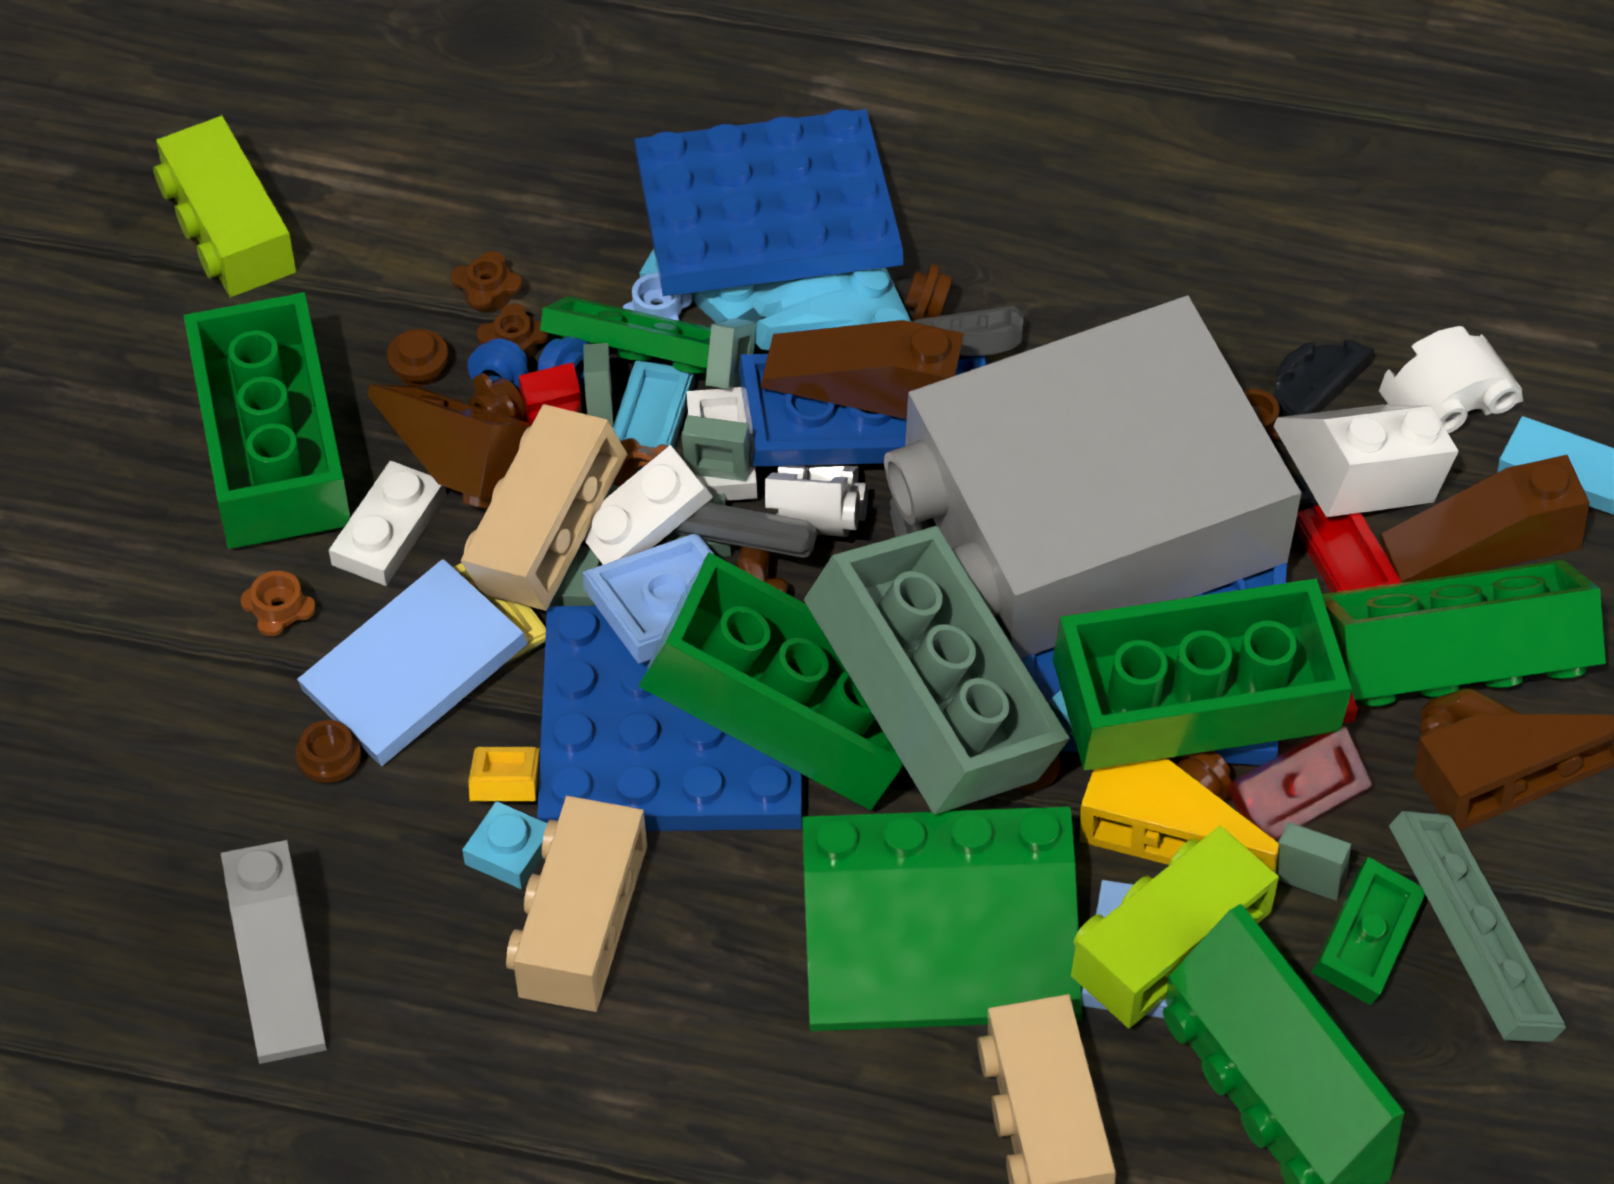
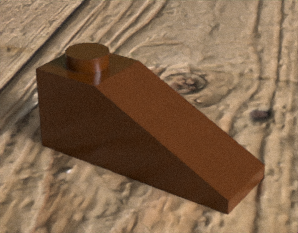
M906 320L773 334L761 388L907 419L908 392L955 376L964 333Z
M369 384L367 395L434 480L439 485L462 492L461 501L463 503L488 508L492 502V494L496 484L505 477L519 451L523 433L532 424L416 385Z
M1567 454L1505 468L1381 533L1380 542L1402 583L1486 571L1581 550L1590 502Z
M1475 714L1455 723L1450 721L1443 722L1434 726L1424 736L1419 737L1414 776L1438 812L1443 815H1451L1458 830L1462 831L1614 767V714Z

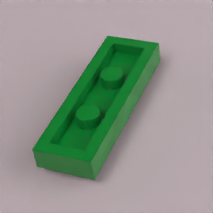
M570 296L543 307L540 329L542 332L562 336L561 339L573 336L586 341L588 344L608 343L609 347L617 348L616 354L619 357L629 360L644 361L658 357L671 360L672 367L682 372H707L710 327Z

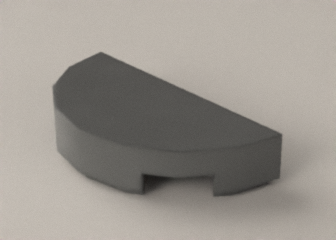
M1013 305L917 319L914 322L964 333L959 355H993L1009 351L1021 343L1024 314Z

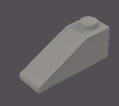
M287 840L221 853L229 906L259 1064L326 1051L297 883Z

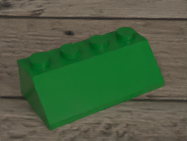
M1565 560L1322 594L1352 686L1354 700H1357L1358 704L1364 706L1390 704L1396 700V694L1420 691L1424 696L1440 697L1459 691V685L1483 682L1488 687H1511L1522 683V676L1546 673L1547 676L1552 678H1573L1585 674V667L1606 664L1600 588Z
M1242 903L1230 909L1168 976L1167 1006L1163 1008V1017L1169 1031L1179 1043L1185 1044L1188 1042L1202 1060L1203 1073L1212 1089L1220 1096L1225 1094L1229 1096L1241 1112L1240 1116L1243 1127L1252 1142L1259 1148L1267 1147L1281 1165L1280 1171L1285 1184L1387 1183L1391 1180L1404 1115L1403 1110Z

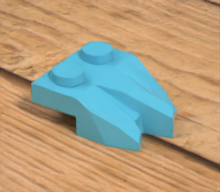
M886 267L794 279L757 297L751 304L760 316L766 317L757 322L755 343L764 350L770 349L773 334L897 320L911 322Z

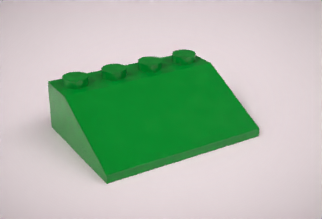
M1071 806L945 811L936 815L933 812L802 817L810 1031L988 1025V1008L1067 994L1070 995L1076 1021H1082L1081 985L1071 977L1075 951L1073 942L1078 933Z

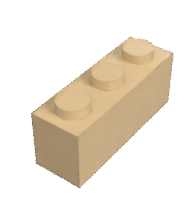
M545 404L542 405L532 426L528 427L523 433L519 451L505 477L496 484L492 494V502L477 530L470 534L465 544L464 555L460 561L482 594L547 611L592 524L594 515L602 505L627 456V452L607 419Z
M566 796L559 820L550 819L548 821L542 842V857L546 859L541 875L532 874L530 876L524 899V911L528 914L523 930H513L506 955L507 969L515 971L519 998L597 1012L647 849L643 809Z
M1070 995L988 1008V1036L978 1037L977 1045L984 1078L996 1076L1000 1095L992 1096V1110L998 1136H1010L1015 1153L1006 1156L1009 1183L1115 1184L1116 1172Z

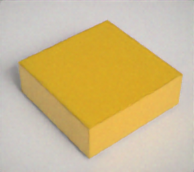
M475 748L468 781L470 801H535L539 781L540 748Z

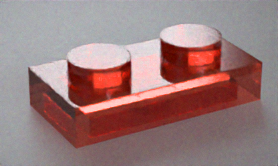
M1341 726V730L1337 732L1319 734L1227 784L1238 812L1274 840L1282 835L1287 822L1300 826L1372 786L1346 726Z

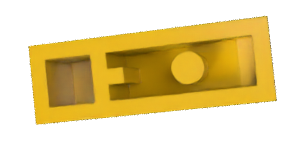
M1167 758L1093 769L1081 803L1079 842L1166 865L1170 864L1175 853L1187 841L1193 838L1201 841L1220 825L1274 873L1277 871L1279 843Z

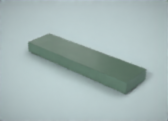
M1401 811L1389 827L1504 1040L1553 1042L1566 1029L1564 1021L1451 815Z

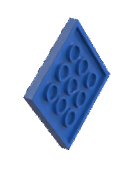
M840 109L824 115L800 118L778 117L769 122L737 126L722 124L706 130L682 133L660 132L651 137L634 139L636 159L662 296L903 265L902 242L867 109L855 111Z
M596 606L548 607L538 820L548 823L550 819L558 821L566 796L643 809L646 831L802 829L801 773L638 687L650 660L638 664Z

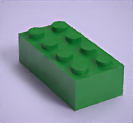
M305 292L183 315L217 501L228 549L345 527L350 520L349 507Z
M708 552L683 592L638 687L871 811L898 774L903 763L805 603Z
M1317 578L1060 616L1052 659L1084 771L1337 732L1341 730L1352 691Z

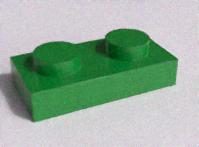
M1367 857L1356 872L1311 973L1371 1005L1382 992L1424 898L1425 892L1422 887L1374 859Z

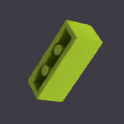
M223 116L156 140L161 164L153 167L157 184L166 200L174 197L178 205L175 206V212L186 238L197 237L200 243L197 245V252L209 279L218 276L231 298L296 273L289 232Z
M1221 825L1201 841L1196 838L1190 839L1179 848L1166 869L1153 879L1150 876H1145L1138 880L1128 890L1121 905L1106 917L1101 914L1093 916L1081 927L1073 942L1075 951L1071 977L1129 1029L1166 999L1168 976L1230 909L1242 903L1257 924L1271 913L1279 876Z

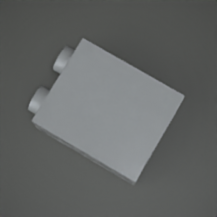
M1188 295L908 392L905 446L889 451L884 456L888 485L895 504L904 520L909 525H915L933 518L1020 659L1055 647L1060 616L1193 597L1287 563L1301 497V491Z

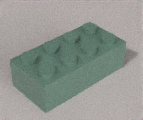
M937 526L833 555L804 598V602L934 815L1038 781L1070 739Z

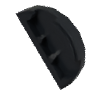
M1344 340L1343 346L1326 344L1315 347V342H1309L1287 354L1276 371L1274 397L1279 404V416L1286 417L1322 412L1372 364L1374 349L1353 340Z

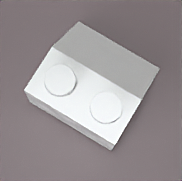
M1383 404L1278 417L1274 424L1276 432L1326 517L1434 503L1459 452L1432 406Z

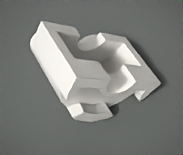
M1462 326L1439 330L1413 344L1411 347L1417 356L1404 365L1397 376L1389 369L1385 373L1379 389L1388 405L1432 406L1447 433L1458 429L1465 422L1467 412L1470 410L1481 409L1485 416L1491 413L1499 414L1523 401L1521 386L1482 334L1480 336L1469 335Z
M855 465L779 466L778 473L772 472L765 479L766 508L778 509L776 515L809 521L816 527L817 535L848 537L850 530H857L858 521H865L868 484L858 483L859 466Z

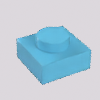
M496 801L463 848L464 863L469 867L522 890L543 859L542 842L547 823Z

